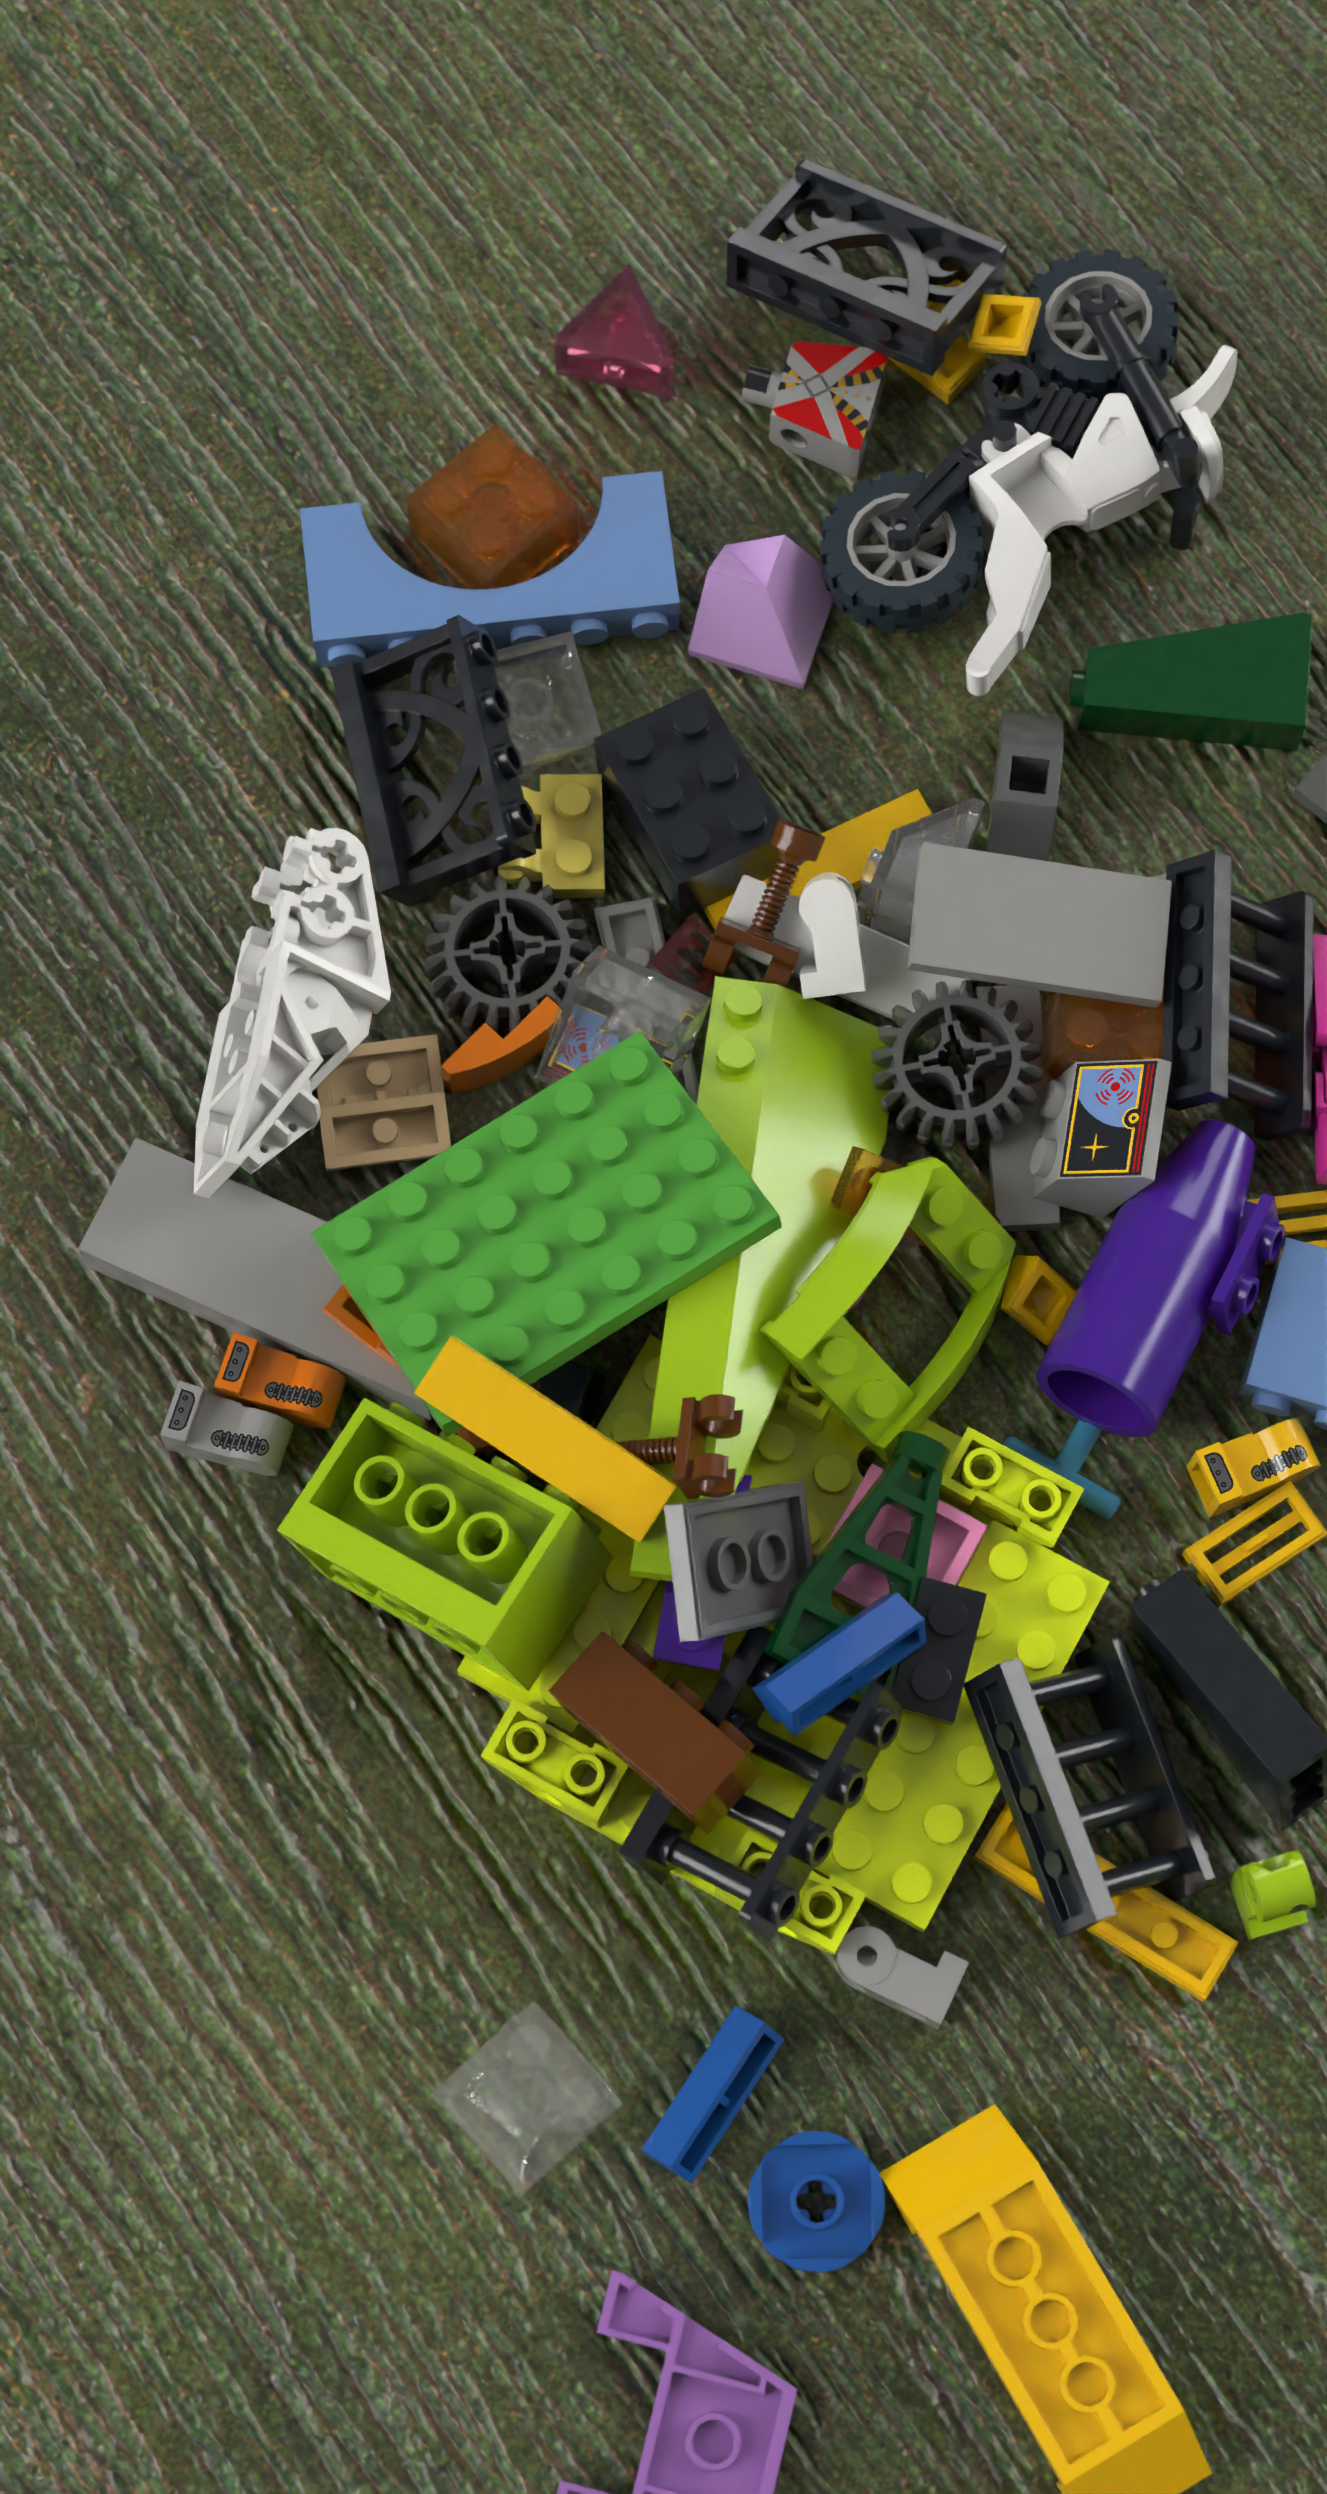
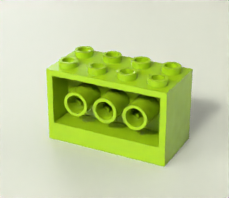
M364 1398L277 1531L329 1580L529 1692L614 1558L597 1538L602 1531L601 1528L587 1517L578 1513L581 1507L580 1503L553 1485L547 1484L543 1492L526 1484L528 1476L508 1461L495 1456L491 1463L488 1464L473 1456L476 1449L457 1434L453 1433L446 1437L443 1431H441L439 1436H436L424 1430L422 1427L425 1422L406 1407L392 1402L388 1409H385Z

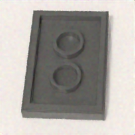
M803 1481L780 1483L738 1491L726 1497H706L664 1505L680 1642L700 1641L778 1622L790 1591L813 1563Z

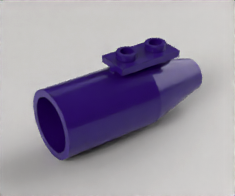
M1208 1119L1200 1121L1156 1169L1155 1181L1128 1199L1118 1210L1036 1372L1038 1385L1045 1395L1058 1407L1078 1420L1087 1422L1100 1430L1121 1436L1143 1437L1151 1434L1155 1430L1209 1318H1215L1218 1331L1230 1335L1240 1313L1247 1315L1251 1311L1258 1295V1276L1265 1261L1273 1262L1278 1256L1284 1240L1285 1227L1279 1224L1274 1196L1263 1193L1258 1204L1246 1201L1255 1155V1145L1240 1129L1218 1120Z

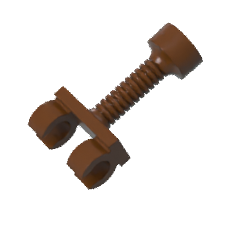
M778 819L769 843L777 849L779 860L775 861L774 871L770 874L772 877L768 879L770 883L766 884L768 889H764L765 895L761 897L763 901L759 902L760 906L756 909L758 912L754 914L756 918L752 919L754 924L746 927L720 917L702 962V967L724 974L735 943L738 941L773 955L762 982L779 984L783 987L787 986L801 948L774 938L772 931L776 930L775 925H778L777 919L781 917L779 913L783 912L782 908L786 905L784 902L788 900L786 896L790 895L788 890H792L791 884L795 882L793 878L797 877L795 872H799L798 866H801L806 861H817L826 837L799 824Z
M708 1395L699 1401L695 1397L683 1398L678 1436L615 1443L649 1465L675 1463L673 1480L688 1500L700 1499V1495L713 1498L726 1497L734 1492L737 1468L728 1469V1456L717 1453H705L707 1436L726 1439L740 1434L743 1410H734L736 1398L728 1395Z

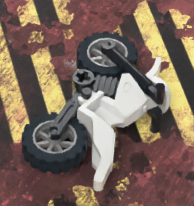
M1091 250L1075 253L1074 259L1065 261L1062 257L1049 264V271L1045 275L1039 272L1030 282V294L1024 293L1022 296L1040 298L1042 302L1027 355H1020L1022 364L1013 362L1002 363L992 368L983 379L982 405L985 416L981 429L962 446L954 448L927 477H925L924 472L909 471L908 476H896V471L880 473L879 480L869 482L866 478L853 485V492L848 497L842 494L833 504L832 517L826 515L822 526L823 540H820L824 582L827 591L832 590L833 602L843 613L849 610L852 613L853 621L866 628L871 623L879 626V632L896 634V629L908 628L909 634L925 631V625L933 622L937 626L942 625L952 619V612L957 607L963 610L972 599V588H978L981 583L985 549L989 554L985 568V581L990 594V601L986 612L988 627L966 663L967 689L971 694L976 696L987 694L1020 649L1024 650L1050 589L1051 552H1047V545L1044 541L1053 530L1066 525H1075L1087 533L1092 530L1101 529L1148 506L1159 499L1160 493L1163 492L1173 510L1169 544L1176 550H1187L1192 546L1200 502L1207 504L1215 501L1217 494L1221 492L1223 486V453L1219 438L1210 420L1223 403L1232 385L1237 364V349L1223 345L1201 378L1187 390L1169 400L1160 383L1167 375V364L1172 365L1176 357L1179 313H1177L1176 295L1173 289L1167 291V279L1157 269L1151 272L1147 268L1145 260L1134 255L1129 260L1120 257V251L1104 250V255H1092ZM1069 312L1080 321L1058 323ZM1138 320L1143 330L1140 335L1130 331L1127 324ZM1080 338L1072 349L1068 348L1060 340ZM1045 386L1047 390H1042L1041 388ZM1016 388L1022 391V399L1015 396H1010L1004 400L998 399L999 391L1004 394H1011ZM873 533L885 544L862 546L863 542ZM884 561L874 574H871L859 563Z

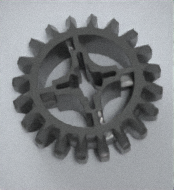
M500 874L495 878V891L486 893L484 887L474 881L470 886L472 896L470 902L461 896L453 894L449 900L453 915L437 912L434 917V926L439 933L428 934L425 939L426 950L432 956L424 960V970L426 975L435 978L429 984L432 997L435 999L446 998L442 1005L444 1015L450 1019L464 1013L462 1028L468 1034L474 1031L482 1022L486 1023L499 1035L500 1028H509L511 1032L548 996L566 1012L567 1020V1009L564 1003L578 1005L583 1000V991L578 985L587 984L591 981V967L584 962L593 957L592 944L581 940L587 934L586 924L582 919H571L573 904L569 899L553 905L554 889L549 884L541 888L536 895L531 894V882L526 876L518 882L517 890L507 889V882ZM515 921L537 927L551 941H544L543 935L529 936L522 933L516 927ZM495 923L494 930L489 937L479 942L470 943L469 949L462 950L464 944L475 932L489 924ZM505 938L509 939L510 952L514 953V958L517 962L512 965V980H508L506 965H503L500 957L501 954H504L503 940ZM556 968L553 975L543 986L530 994L522 996V989L527 981L533 977L546 975L547 969ZM464 977H473L474 982H489L495 985L501 991L503 998L489 996L478 991Z
M968 980L962 981L960 996H949L946 983L942 981L936 983V1000L929 1002L921 990H916L912 993V1003L916 1010L914 1013L900 1005H896L892 1009V1018L900 1028L882 1025L878 1030V1038L889 1047H880L872 1051V1063L885 1068L872 1076L873 1086L879 1090L892 1089L881 1099V1107L884 1112H893L905 1107L896 1120V1126L899 1130H908L917 1121L921 1123L917 1135L918 1142L926 1145L931 1140L934 1131L942 1132L943 1150L951 1151L955 1145L954 1134H966V1144L970 1150H974L979 1147L978 1131L984 1128L989 1137L997 1142L1003 1138V1129L998 1119L1002 1118L1010 1125L1019 1126L1023 1122V1114L1015 1103L1033 1106L1036 1102L1037 1093L1026 1084L1042 1081L1043 1068L1030 1063V1061L1042 1055L1041 1043L1023 1041L1033 1032L1034 1025L1030 1019H1021L1010 1023L1018 1011V1004L1014 1000L1005 1002L998 1009L994 1008L997 990L992 986L987 987L983 991L980 1000L972 998V983ZM960 1022L971 1023L984 1028L993 1034L1002 1045L994 1047L992 1041L974 1042L969 1040L963 1034ZM939 1025L941 1033L939 1046L930 1053L919 1055V1062L905 1065L908 1052L915 1041L926 1031ZM950 1041L954 1042L956 1055L960 1056L963 1065H966L964 1091L960 1089L958 1076H954L953 1069L948 1066ZM1010 1066L1007 1080L999 1092L987 1102L976 1107L974 1101L975 1085L981 1079L994 1076L995 1069ZM921 1084L923 1090L938 1088L945 1091L951 1096L955 1110L932 1105L920 1097L912 1088V1085Z

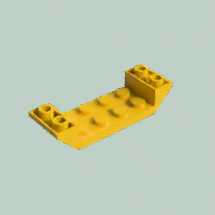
M995 2104L879 2173L882 2183L912 2235L917 2233L1060 2480L1056 2484L1062 2494H1180L1212 2474L1188 2417L1038 2161Z

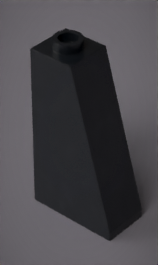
M1183 1568L1167 1580L1164 1577H1159L1146 1584L1136 1595L1134 1603L1130 1605L1134 1634L1281 1831L1285 1830L1327 1799V1736Z

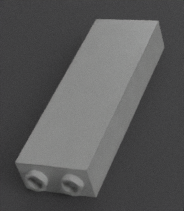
M135 1138L78 1248L88 1268L227 1330L257 1339L261 1345L296 1355L297 1359L309 1360L329 1366L344 1374L348 1378L346 1383L391 1403L396 1402L424 1418L432 1419L433 1416L420 1397L414 1394L415 1390L403 1372L377 1355L321 1312L342 1286V1282L315 1244L311 1235L312 1231L324 1225L327 1221L229 1178L209 1199L195 1195V1163L139 1138Z

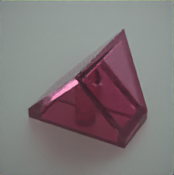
M628 263L557 334L555 341L556 375L672 398L674 390V356Z

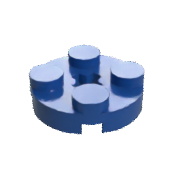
M810 2131L788 2137L766 2153L752 2176L749 2185L748 2214L753 2231L762 2242L768 2254L799 2271L822 2273L845 2267L868 2249L881 2228L884 2219L885 2192L879 2172L863 2151L837 2134ZM811 2182L822 2183L824 2194L835 2195V2209L824 2211L823 2222H811L809 2212L797 2208V2196L807 2194L809 2183Z

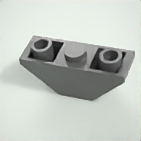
M1002 711L986 852L1049 861L1063 758L1062 718Z

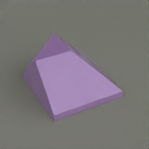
M786 535L725 545L707 571L688 648V655L803 690L833 605L832 590L827 591L822 564Z

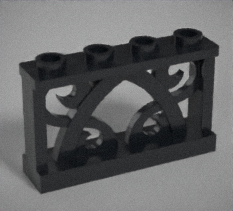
M803 159L796 166L795 174L746 229L739 227L728 239L726 286L933 376L943 364L945 352L976 316L982 295H997L1003 288L1007 246L996 239L812 161ZM800 213L811 217V231H806L797 223L796 218ZM783 232L790 238L782 244L776 243V240ZM857 247H882L893 253L905 278L884 276L864 281L843 272L842 262L835 251ZM956 279L964 282V284L955 287L935 286L946 285ZM928 301L947 304L940 313L927 308Z
M460 615L447 619V624L358 663L350 659L330 668L378 892L408 907L431 899L430 894L519 857L525 859L536 854L532 835L536 831V819L532 808L523 796L519 778L523 774V762L517 748L510 739L506 721L511 715L510 706L505 693L498 686L494 663L498 660L497 649L492 637L484 628H479ZM454 655L460 682L455 687L449 688L447 686V678L450 671L443 669L433 680L431 695H427L426 682L433 665L442 659ZM411 673L410 691H385V684ZM466 706L467 713L460 710V708ZM406 715L410 716L409 729ZM426 718L446 725L466 742L458 771L442 800L427 786L415 781L405 780L402 770L416 755L425 734ZM397 726H401L405 731L408 730L404 742L400 745H397L394 728ZM416 798L423 799L431 811L430 816L428 817L425 810L419 808L418 815L413 819L410 803ZM488 804L493 826L492 833L487 839L475 844L466 843L456 830L457 824L462 820L473 828H484L479 824L477 814L481 807ZM444 839L454 851L423 864L422 859L438 847Z

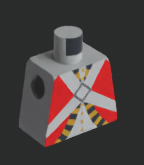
M798 341L791 345L783 373L752 365L749 366L741 400L772 408L769 440L774 445L846 476L857 478L886 381L889 357L866 347Z

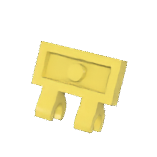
M540 774V792L533 791L524 786L521 787L524 799L533 810L536 824L541 826V849L536 848V854L523 859L519 857L498 866V876L500 874L504 877L507 883H518L524 876L530 881H542V888L549 884L554 889V898H604L602 774Z

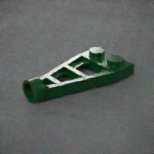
M903 1431L887 1467L790 1591L784 1604L782 1615L776 1623L765 1648V1654L787 1664L850 1620L852 1617L833 1607L831 1596L834 1588L849 1568L858 1563H863L884 1574L889 1583V1594L898 1592L913 1608L915 1607L922 1576L926 1577L943 1476L942 1472L951 1453L946 1446L917 1432ZM908 1470L922 1475V1478L913 1477ZM886 1504L907 1513L911 1518V1529L904 1553L898 1560L867 1545L865 1541L866 1533L880 1509ZM900 1662L873 1681L886 1686L892 1693ZM872 1682L851 1697L861 1701Z

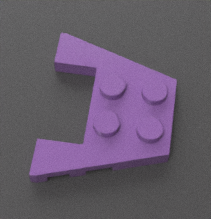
M612 2270L597 2333L666 2352L632 2494H773L797 2388L687 2317L625 2274ZM560 2480L557 2494H612Z

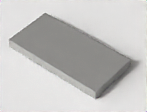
M923 842L919 848L907 970L1156 1008L1162 1002L1172 881Z

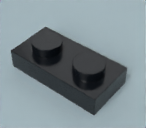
M922 1576L914 1609L924 1618L927 1642L900 1661L892 1694L903 1706L902 1712L949 1725L954 1723L987 1596L986 1593Z

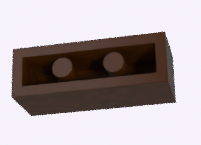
M602 1631L548 1690L549 1693L566 1713L708 1835L762 1774L748 1755L755 1747L754 1744L726 1719L716 1727L701 1715L700 1712L706 1704L682 1681L675 1678L667 1686L655 1676L652 1671L658 1666V1663L632 1639L628 1638L620 1646Z

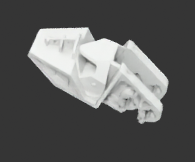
M311 828L307 832L306 839L290 836L286 841L283 855L284 861L281 864L280 871L264 867L259 881L253 887L251 898L270 906L271 918L275 919V925L270 931L254 926L247 930L241 944L230 1002L219 1013L196 1123L195 1195L209 1199L240 1166L249 1174H253L306 1132L314 1129L320 1119L321 1109L319 1100L312 1096V1092L368 1036L372 1013L378 1014L390 1001L391 990L368 855L360 840L347 830L327 828L318 831ZM327 853L337 856L336 865L342 869L338 874L330 870V861L324 858ZM299 891L301 894L297 895L294 892ZM263 1146L267 1153L261 1152L260 1147Z

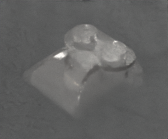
M572 631L498 649V660L494 663L498 686L505 693L510 706L511 715L506 720L510 739L517 748L523 762V774L519 776L520 781L527 778L534 771L535 767L595 749L594 738L602 735ZM453 661L454 675L458 684L460 679L456 662ZM463 706V711L467 713L466 706Z
M534 2000L519 2014L507 2020L498 2033L432 2092L521 2197L623 2105L622 2101L600 2074Z

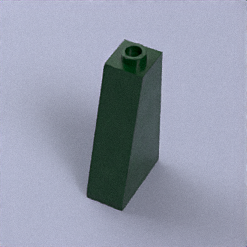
M1296 613L1089 648L1083 671L1072 670L1068 706L1079 708L1077 730L1296 751L1306 728L1313 614Z

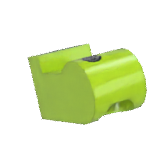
M1292 1850L1269 1859L1245 1864L1227 1877L1248 1942L1306 1925L1308 1919L1305 1910L1316 1905L1312 1881L1303 1857L1298 1850Z

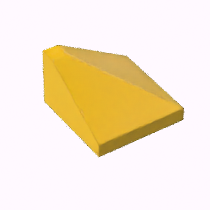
M983 294L968 343L969 351L1026 356L1042 303L1040 298Z
M1016 1255L1010 1265L1001 1309L1044 1345H1050L1078 1290L1040 1257Z

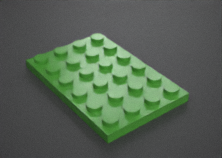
M638 1031L312 1231L311 1235L329 1265L409 1383L416 1390L450 1336L453 1335L526 1384L531 1385L782 1228L778 1212L641 1031ZM421 1399L446 1437L464 1427Z

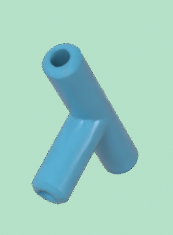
M1078 1420L1055 1460L1014 1436L1007 1438L1004 1446L1084 1488L1077 1503L1106 1520L1112 1519L1121 1503L1120 1497L1078 1474L1101 1434L1100 1429L1087 1422Z

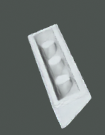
M742 875L724 918L746 927L754 924L752 919L756 918L754 914L758 912L756 909L760 906L759 902L763 901L761 897L765 895L764 889H768L766 887L767 883L748 875ZM790 894L786 896L788 900L784 902L786 905L782 908L783 912L779 913L781 917L777 919L778 925H775L776 930L772 932L774 933V938L801 948L791 976L800 979L802 965L816 964L811 929L802 921L799 912L800 898ZM860 924L868 981L866 991L839 994L837 996L894 1020L892 1018V1009L896 1005L903 1006L912 1013L916 1011L912 1003V993L916 990H921L929 1002L936 1000V983L940 981L945 982L948 986L949 996H960L962 981H970L971 979L907 970L909 945ZM736 941L733 951L768 966L773 956ZM939 1025L925 1032V1034L941 1040Z

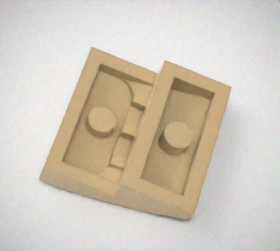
M437 1034L359 1044L317 1087L321 1109L320 1126L326 1171L433 1158L451 1147Z

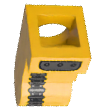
M1300 1418L1288 1419L1256 1434L1251 1432L1223 1444L1218 1442L1195 1451L1186 1465L1209 1519L1268 1494L1288 1481L1292 1483L1298 1481L1321 1467Z

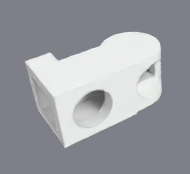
M824 872L815 875L806 883L799 899V912L802 921L811 929L816 964L802 965L800 982L803 999L866 991L868 981L857 900L853 886L845 877L837 873Z

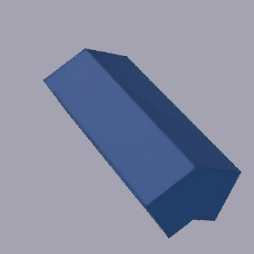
M898 1592L884 1595L754 1686L753 1690L775 1723H783L796 1736L925 1644L927 1641L924 1618Z
M735 2005L642 2148V2153L676 2176L678 2175L692 2184L785 2039L764 2021Z

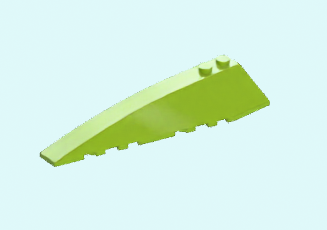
M715 976L697 1107L778 1212L782 1228L668 1298L649 1439L678 1436L683 1398L695 1397L699 1401L703 1397L713 1394H723L736 1398L734 1410H743L740 1434L726 1439L707 1436L705 1453H717L728 1456V1469L737 1468L733 1492L735 1493L750 1463L751 1454L761 1430L765 1427L774 1407L775 1398L782 1381L787 1376L792 1365L760 1329L768 1320L775 1322L798 1297L795 1291L834 1247L850 1225L855 1211H858L866 1192L869 1178L885 1148L889 1112L883 1111L881 1099L892 1089L879 1090L873 1086L872 1076L885 1068L872 1063V1051L880 1047H889L878 1038L879 1027L814 999H803L802 994L779 984ZM675 1463L650 1465L673 1480ZM677 1487L666 1505L690 1500ZM664 1508L640 1543L636 1540L634 1541L630 1576L673 1582Z

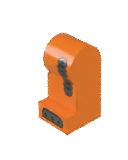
M233 1332L214 1387L217 1396L242 1403L244 1407L264 1410L293 1422L325 1429L330 1428L348 1378L329 1366L309 1360L297 1359L296 1355L261 1345L257 1339Z

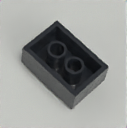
M705 688L594 738L598 774H602V783L680 919L733 895L742 875H748L760 881L771 877L770 874L774 871L773 866L776 865L775 861L779 860V858L777 857V849L769 842L778 819L782 818Z

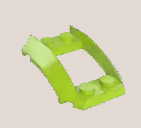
M934 1157L907 1163L908 1166L885 1173L876 1172L869 1180L872 1187L858 1213L822 1262L795 1291L798 1297L775 1322L768 1320L760 1329L880 1459L887 1463L892 1458L901 1433L903 1431L916 1432L955 1387L980 1349L1001 1305L1016 1245L1014 1239L948 1165ZM908 1226L971 1294L965 1310L947 1340L910 1387L898 1377L843 1317L877 1276L900 1242Z

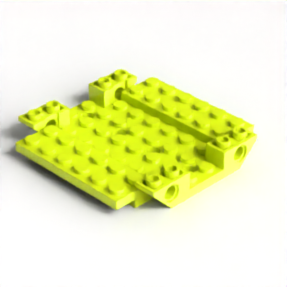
M652 1335L648 1337L596 1428L597 1431L614 1442L649 1439L662 1340ZM791 1365L776 1395L775 1404L765 1427L762 1428L752 1451L751 1460L745 1475L752 1476L750 1489L803 1481L812 1557L815 1560L828 1542L864 1478L857 1466L859 1457L872 1449L803 1375ZM927 1419L916 1432L942 1443L951 1452L942 1472L939 1500L988 1526L984 1538L957 1586L987 1594L964 1683L999 1663L1020 1658L1029 1682L1061 1674L1110 1583L1104 1578L1042 1546L1054 1547L1084 1488L970 1427L967 1428L963 1437H960ZM908 1470L913 1477L922 1478V1475ZM581 1505L578 1513L587 1517L601 1528L602 1531L597 1538L614 1558L529 1692L466 1656L459 1665L457 1672L463 1678L510 1703L483 1750L481 1758L540 1800L622 1845L655 1789L566 1713L548 1690L602 1631L620 1646L628 1638L632 1639L652 1657L666 1581L630 1576L635 1540ZM832 1594L831 1601L836 1610L850 1617H854L862 1611ZM776 1623L763 1625V1627L773 1631ZM749 1629L726 1634L719 1671L655 1660L658 1666L652 1673L667 1686L675 1678L679 1679L706 1703ZM964 1686L955 1721L952 1725L902 1712L900 1715V1728L894 1741L888 1748L880 1750L867 1773V1785L862 1797L855 1806L847 1808L833 1832L834 1840L830 1853L820 1866L813 1867L799 1892V1905L794 1916L785 1926L779 1927L778 1932L835 1955L864 1900L922 1933L925 1931L1001 1788ZM1044 1706L1039 1707L1040 1712ZM766 1709L758 1720V1727L825 1760L830 1756L846 1728V1725L824 1715L794 1736L783 1723H775ZM749 1752L748 1755L762 1774L744 1794L794 1818L813 1783ZM726 1815L708 1835L697 1826L690 1837L691 1843L757 1877H760L779 1842ZM680 1867L670 1871L739 1911L745 1901Z

